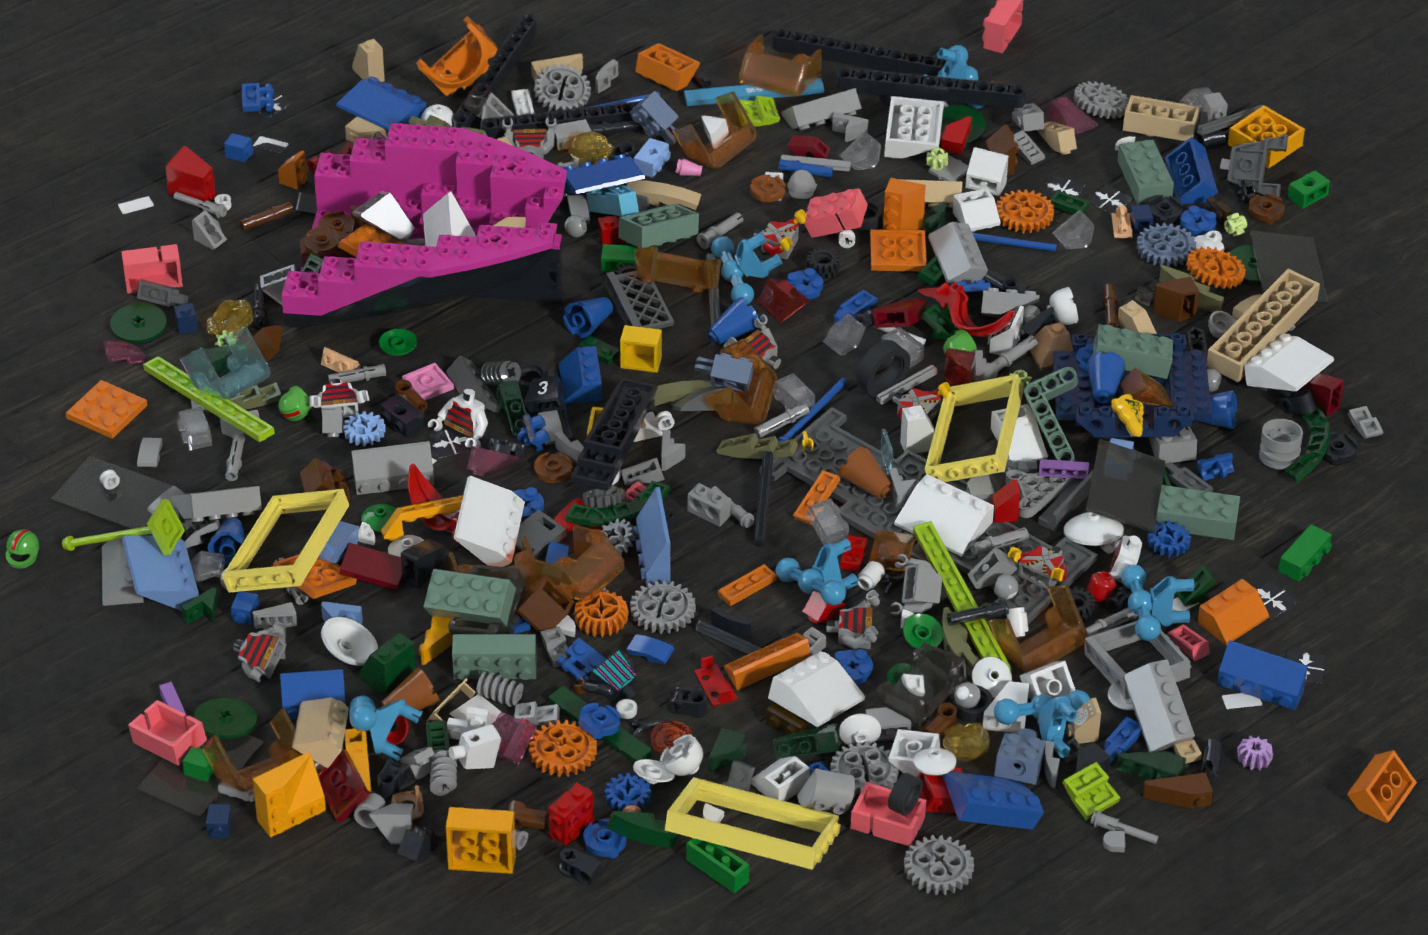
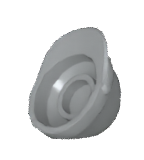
M798 170L791 176L787 187L789 194L793 198L808 199L813 196L817 184L811 173L806 170Z
M1223 311L1213 312L1209 317L1208 324L1211 335L1219 339L1237 319Z

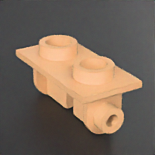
M1119 205L1116 213L1111 214L1114 238H1132L1130 213H1127V208L1124 205Z
M324 347L321 365L339 373L360 369V364L357 360Z

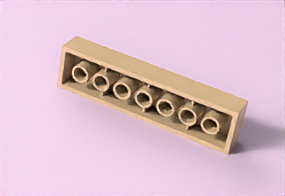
M1287 269L1208 350L1207 367L1215 369L1219 373L1239 382L1245 376L1244 365L1280 335L1285 334L1318 300L1320 283Z

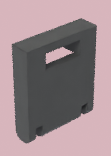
M538 509L520 524L515 549L527 558L530 556L532 561H536L547 552L550 541L558 543L567 536L566 528ZM544 523L548 525L550 528H552V530L550 531L548 528H546L544 526Z

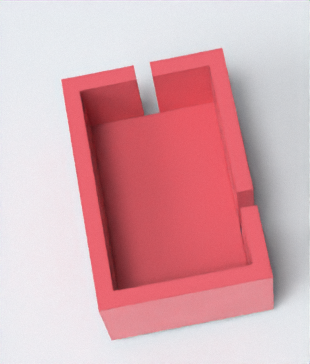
M997 0L996 6L991 8L989 16L985 17L983 27H985L982 36L984 49L1003 54L1008 43L1011 42L1021 26L1022 13L1020 12L1023 9V0Z
M859 188L831 193L822 197H814L810 199L804 224L811 238L842 232L843 227L836 215L839 216L845 230L860 228L868 204Z
M177 244L160 246L161 249L151 247L122 251L127 293L137 292L139 280L141 279L173 288L182 287Z
M158 700L144 711L145 716L140 714L128 725L134 744L176 765H180L192 746L199 748L207 741L201 721L189 715L186 717L185 713Z
M866 782L851 812V829L867 834L872 831L873 836L910 847L925 819L927 800L919 798L914 809L908 815L902 816L888 807V799L892 789Z

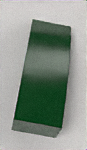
M612 811L607 824L608 829L619 835L658 847L673 848L678 836L677 833L665 831L666 820H655L653 813Z

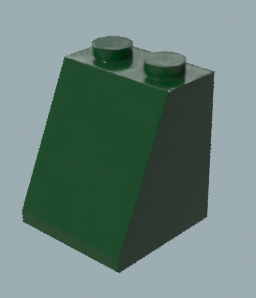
M398 633L369 655L358 675V679L386 698L416 669L414 642Z

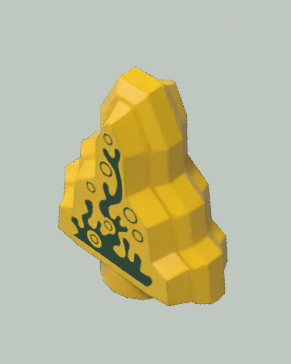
M1130 394L1113 399L1111 407L1125 424L1129 434L1140 437L1143 431V403L1133 400Z

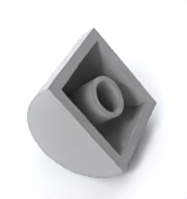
M815 769L797 795L798 801L801 806L814 808L817 811L825 810L838 815L843 814L849 809L853 800L855 790L854 776Z

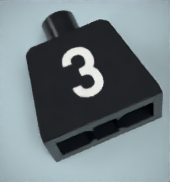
M546 371L544 377L534 378L531 381L524 399V404L530 414L564 410V387L559 377L553 371Z

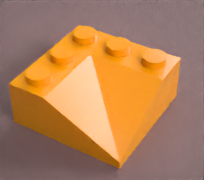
M1263 105L1230 128L1228 145L1234 147L1250 142L1256 143L1264 141L1266 138H1276L1282 134H1287L1286 152L1267 151L1265 167L1269 169L1303 146L1305 129Z
M309 752L253 778L257 821L270 838L326 811L325 796Z
M449 807L446 823L448 869L513 874L516 856L514 811Z

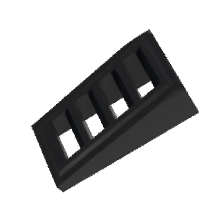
M1052 306L1021 326V336L1025 339L1030 335L1034 337L1044 326L1049 325L1055 318L1054 308Z

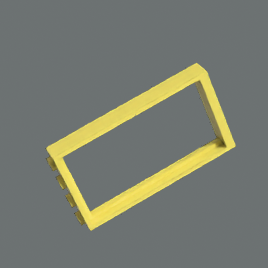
M1015 374L952 386V390L948 392V396L944 397L924 469L926 474L943 482L1005 472L1024 392L1019 375ZM1009 396L995 455L940 464L955 406Z
M344 489L272 496L222 575L228 592L301 586L349 507ZM327 510L294 565L247 569L281 514Z
M693 777L667 811L665 831L813 870L817 862H821L823 854L827 853L829 845L833 844L834 837L838 836L840 824H838L839 815L817 811L812 808ZM700 800L821 832L814 845L809 847L695 817L687 813L695 802Z

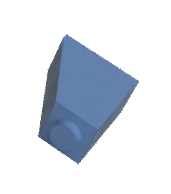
M340 521L320 553L319 559L337 564L345 556L349 543L358 544L359 526Z

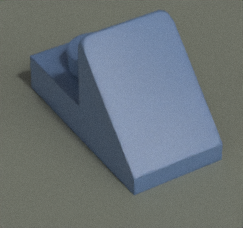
M330 602L321 603L322 619L325 622L334 617H344L362 625V606Z

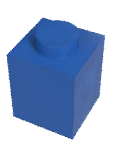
M232 133L224 143L226 158L245 162L253 154L254 148L249 137Z
M238 592L231 606L233 622L253 624V612L260 609L258 594Z

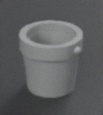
M371 793L355 810L354 818L357 823L365 828H376L377 825L368 814L385 807V800L380 795Z

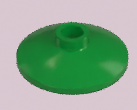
M393 329L385 332L380 337L379 345L387 354L404 355L414 350L417 345V338L408 330Z
M388 504L369 506L361 515V523L365 522L370 525V528L375 533H381V529L395 512L396 508Z
M915 614L909 617L903 627V635L906 642L914 649L920 651L935 649L943 638L940 623L927 614Z

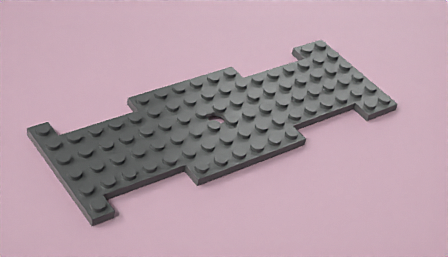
M833 407L804 430L807 432L808 438L814 442L813 451H811L809 446H805V451H802V441L804 439L801 432L794 438L798 443V447L793 456L773 458L771 480L774 482L786 472L813 486L822 470L838 475L840 482L830 495L844 504L836 511L837 518L896 552L906 555L908 559L914 558L929 562L915 535L894 525L902 508L897 510L892 493L886 498L878 499L839 475L840 466L842 464L845 466L848 462L846 459L848 455L861 446L865 448L866 446L877 460L887 478L889 469L897 468L898 474L903 477V481L916 479L917 485L926 475L924 469L927 460L907 449L901 456L894 459L839 428L847 421V415ZM962 479L945 482L962 491L967 490V482ZM993 519V523L974 543L983 541L989 536L996 537L1020 528L1009 522L994 523ZM1029 534L1027 540L998 549L1008 554L1011 547H1016L1022 553L1036 549L1038 546L1051 550L1052 546ZM1064 537L1056 546L1061 548L1063 552L1067 579L1063 582L1057 581L1052 591L1019 577V562L1013 560L1018 569L1012 576L1015 577L1019 586L1013 598L1004 599L1008 609L1024 607L1029 624L1063 590H1066L1097 561L1098 555ZM970 547L962 557L951 551H948L957 569L968 575L990 551L974 556ZM991 585L989 587L994 589L995 585Z

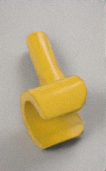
M803 431L802 451H805V446L811 447V451H813L814 442L808 438L807 432Z

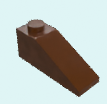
M1206 773L1144 781L1143 798L1186 808L1211 806L1213 791Z

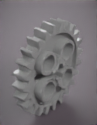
M561 63L560 67L554 64L553 69L547 66V70L542 69L541 74H538L535 80V97H539L538 103L543 102V108L549 107V112L552 109L560 111L583 108L584 104L587 105L590 98V81H586V75L581 76L582 71L576 72V67L570 69V64L566 68L563 66V63ZM566 77L567 80L564 87L561 101H559L558 98L561 91L563 79Z
M1090 81L1087 84L1082 82V85L1078 84L1073 96L1075 98L1074 102H1077V106H1082V110L1086 109L1087 113L1092 112L1093 116L1097 114L1100 118L1105 116L1107 119H1109V116L1114 119L1116 116L1121 118V115L1125 116L1129 102L1126 94H1121L1122 90H1116V87L1111 88L1110 84L1104 85L1103 82L1098 84L1096 81H1094V84Z
M665 580L662 584H659L658 581H655V585L647 583V588L641 586V591H635V596H632V601L630 602L633 621H638V626L644 625V630L652 628V633L656 629L662 634L663 630H667L668 633H671V629L678 631V626L685 628V623H691V618H694V612L696 611L695 598H692V592L688 593V588L681 589V584L674 586L673 581L669 585L666 584Z
M868 741L864 745L857 742V746L849 743V749L842 747L841 752L836 751V757H832L830 765L831 772L854 776L855 790L853 797L861 794L866 783L865 773L869 783L885 788H893V783H896L899 769L889 762L891 751L887 750L884 752V746L877 748L876 743L869 746Z
M932 835L931 840L923 837V843L916 840L915 846L910 845V849L906 851V857L904 858V873H907V879H912V885L919 884V890L925 887L926 893L934 890L935 895L939 891L946 895L947 890L955 893V887L962 889L963 884L968 885V880L972 879V872L974 871V858L970 857V850L966 851V845L959 846V840L951 842V837L943 840L942 835H940L939 839Z

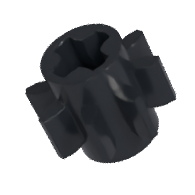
M1242 180L1241 184L1235 185L1236 190L1234 194L1238 197V201L1244 200L1246 203L1255 196L1257 188L1253 185V181L1247 183L1246 180Z

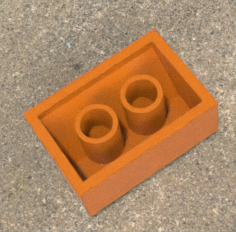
M658 43L638 53L635 72L656 81L658 84H663L673 91H678L689 84L700 66V62Z
M890 178L885 190L883 230L923 229L925 184Z
M1241 579L1200 605L1197 623L1223 644L1228 645L1229 640L1234 641L1268 619L1269 614L1257 589L1244 579Z
M1393 750L1376 754L1347 795L1359 811L1388 823L1417 782Z

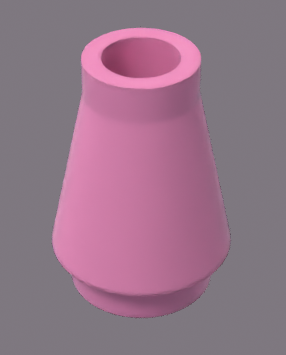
M684 158L683 160L678 159L676 173L680 174V176H701L702 166Z

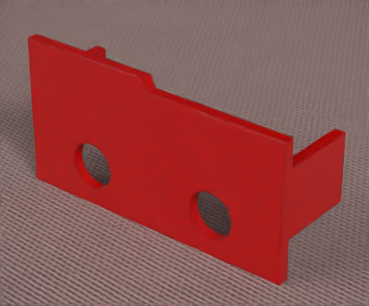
M713 656L701 658V668L694 670V673L711 705L714 707L738 700L729 681L725 680L718 665H713ZM708 676L709 680H703L702 677ZM712 693H717L718 696H717V697H712L711 694H712Z

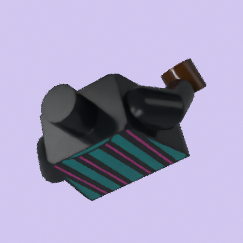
M619 650L592 670L587 682L583 678L577 680L578 685H573L575 693L591 692L608 697L611 700L623 694L626 699L633 700L638 694L632 687L637 678L634 661L623 656Z

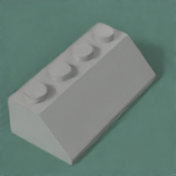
M851 89L793 106L782 111L781 114L792 129L799 128L801 131L810 128V124L815 123V126L825 124L827 119H830L832 122L834 113L849 116L856 115V111L861 109L856 89Z
M951 222L929 234L928 238L948 284L966 281L967 284H973L974 281L984 279L988 269L969 224Z
M429 441L352 451L353 475L357 495L408 489L409 465L412 463L417 466L432 486L434 485Z
M259 486L171 496V500L183 519L191 518L192 522L204 521L203 517L207 516L209 520L221 519L220 515L223 514L226 515V518L237 517L239 512H242L243 516L254 515L255 510H262Z
M122 539L108 541L102 546L103 606L144 602L143 596L136 594Z
M1168 659L1148 663L1123 675L1149 753L1173 748L1174 744L1189 741L1195 736Z

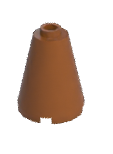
M861 446L848 455L846 458L848 462L845 466L842 464L839 469V475L878 499L886 498L890 495L892 484L869 448Z
M418 667L381 703L382 707L397 700L405 699L407 705L417 710H422L439 704L440 699L437 693L432 694L434 692L432 689L433 685L422 669L420 670Z

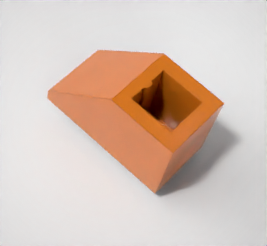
M300 151L287 159L278 169L280 184L298 190L307 181L308 175L306 174L304 151Z

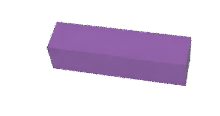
M1040 459L1039 476L1085 479L1088 476L1089 462Z
M172 682L159 685L160 695L164 704L185 713Z

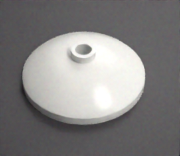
M1086 512L1071 518L1064 525V535L1069 540L1078 544L1105 545L1115 542L1122 537L1123 525L1116 518L1105 513Z
M334 617L327 620L322 627L321 636L326 648L333 656L344 663L363 666L369 655L378 649L373 635L354 620Z

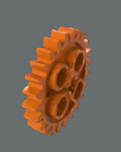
M1027 189L1024 192L1018 190L1017 193L1011 191L1010 195L1005 193L1004 197H1000V201H997L996 205L1000 222H1003L1002 226L1008 225V230L1015 228V232L1022 230V233H1025V230H1028L1032 233L1033 229L1039 232V227L1045 229V225L1049 226L1054 217V205L1051 204V200H1047V196L1041 197V193L1034 194V191L1028 193Z
M1207 246V249L1200 247V250L1195 248L1194 251L1191 250L1187 258V270L1191 271V275H1196L1195 279H1202V283L1208 282V286L1214 284L1216 288L1219 285L1223 289H1225V286L1232 288V285L1237 287L1238 284H1241L1246 274L1245 265L1241 264V260H1236L1237 256H1230V252L1224 253L1223 249L1218 251L1216 247H1214V250Z
M557 720L556 725L549 722V727L542 725L541 731L535 730V735L531 736V741L529 742L531 762H536V768L542 767V772L549 770L550 775L557 772L558 777L562 773H565L568 777L569 772L577 775V769L585 771V766L590 767L591 761H595V755H597V741L581 726L577 727L576 721L571 725L568 724V720H565L564 724Z

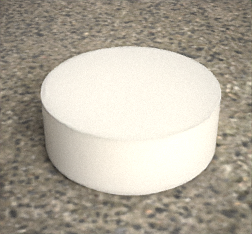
M623 699L617 703L616 710L619 712L620 718L631 719L636 716L637 704L633 700Z

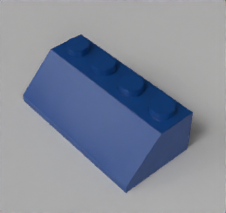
M1190 137L1165 157L1168 172L1174 183L1175 197L1182 204L1205 203L1207 198L1214 197L1218 193L1206 149L1193 137Z
M1229 640L1219 669L1217 685L1296 710L1303 696L1308 666Z

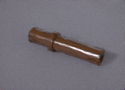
M290 202L276 207L272 206L264 212L239 220L240 226L245 231L270 220H278L283 215L293 213V206Z
M1107 284L1103 287L1106 325L1118 328L1116 310L1118 301L1115 296V286Z

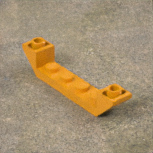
M463 496L399 507L383 526L381 534L384 539L389 541L397 540L399 537L404 536L402 521L412 522L420 517L433 518L436 514L441 513L445 515L453 514L455 511L460 510Z

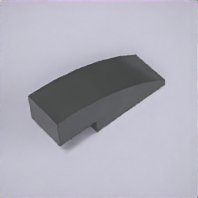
M716 386L698 390L673 404L672 410L714 411L715 403H731L732 387Z

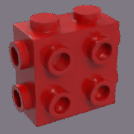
M954 768L953 770H951L953 772L962 773L961 768ZM919 772L917 777L922 779L923 782L921 798L927 800L926 811L956 813L943 775H928Z
M576 783L549 806V835L553 840L559 841L566 846L569 842L575 840L589 824L593 823V793L589 788Z

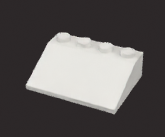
M891 96L884 157L905 158L939 148L944 102Z
M452 192L447 193L423 214L425 246L436 247L439 234L476 237Z
M1282 334L1244 365L1247 386L1298 391L1334 361V357L1300 337Z
M926 474L914 488L896 518L894 525L913 533V526L932 521L946 549L962 557L971 544L993 523L994 505Z
M469 476L465 486L454 539L494 571L511 564L525 501L511 490Z
M820 651L773 677L768 698L819 727L865 700V695L837 660L830 657L829 654Z

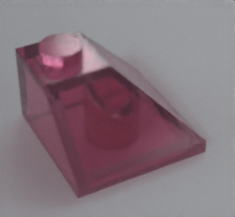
M1064 96L1050 102L1049 118L1055 123L1074 128V134L1098 127L1094 119L1085 110H1082L1081 106H1077V103Z
M472 446L467 469L473 470L472 474L484 477V473L492 474L518 461L519 457Z

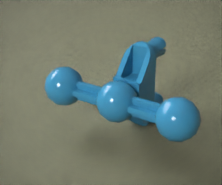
M955 45L949 50L940 48L937 57L947 60L937 77L978 81V72L966 63L968 51L963 46ZM969 104L974 109H981L985 106L979 104Z
M762 232L748 240L742 239L739 242L737 253L734 255L736 260H733L732 257L734 244L731 239L721 236L712 242V253L723 261L721 275L733 285L731 291L733 302L739 297L747 300L745 302L746 305L753 301V288L747 283H743V274L746 277L764 278L768 276L769 271L783 264L778 254L763 262L754 253L753 250L767 242Z
M847 538L833 545L825 544L820 549L812 569L801 571L799 563L793 558H783L776 566V575L782 582L790 583L797 580L800 589L804 593L812 594L814 590L821 592L822 600L828 605H839L845 599L846 590L858 585V579L854 574H850L843 579L841 578L837 557L851 550V544Z
M1132 564L1123 569L1121 581L1132 592L1128 599V607L1139 617L1135 625V632L1139 638L1145 641L1156 639L1161 632V624L1167 627L1172 625V623L1190 622L1189 610L1172 611L1176 592L1194 591L1193 578L1175 579L1173 576L1165 577L1154 588H1150L1149 593L1143 590L1146 572L1141 566Z
M1075 690L1069 693L1068 696H1060L1054 699L1048 695L1039 694L1030 703L1017 704L1012 699L1005 698L998 701L995 705L994 716L1001 724L1010 725L1016 722L1019 716L1032 715L1038 719L1042 740L1054 742V751L1059 757L1064 758L1069 755L1070 747L1063 742L1066 721L1072 722L1076 720L1078 715L1077 709L1088 702L1090 697L1082 690Z
M364 695L354 698L349 706L351 725L359 731H371L375 754L383 753L398 761L403 748L387 742L386 738L397 716L401 715L417 723L422 711L407 705L405 699L397 700L380 709L375 708L373 700Z

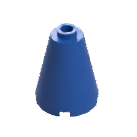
M606 297L572 302L565 307L566 313L563 316V320L571 334L578 335V338H585L591 335L612 313L613 305Z
M737 298L709 328L708 337L713 343L722 344L727 342L730 337L738 338L760 329L754 325V320L758 315L751 305L748 307L745 304L747 302L745 298Z
M1108 351V354L1097 352L1088 360L1087 369L1094 399L1099 403L1106 404L1112 401L1126 370L1125 361L1114 352Z
M1227 391L1210 395L1211 420H1193L1227 429H1234L1237 418H1234L1235 412H1237L1236 394L1234 391Z
M227 518L208 543L209 558L220 567L229 566L245 540L240 520L237 518Z

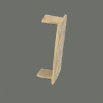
M467 678L433 711L427 722L430 720L432 722L444 721L437 713L460 690L470 699L475 695L476 692L466 684Z

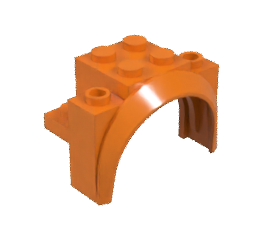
M468 16L463 21L467 24L470 32L431 68L422 59L416 62L419 70L446 96L454 93L459 87L463 89L467 86L470 87L480 75L485 74L489 67L488 58L491 59L498 50L495 43L485 34L484 29L479 24L476 25ZM448 69L451 74H445L446 70Z

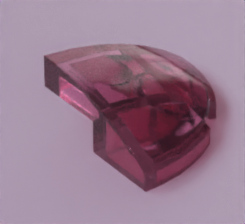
M103 340L108 362L127 359L128 364L146 361L145 354L136 345L122 340Z

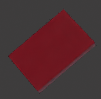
M349 543L339 574L397 590L402 577L401 557Z
M342 749L329 768L324 767L317 774L325 799L336 821L340 823L370 795L348 751Z

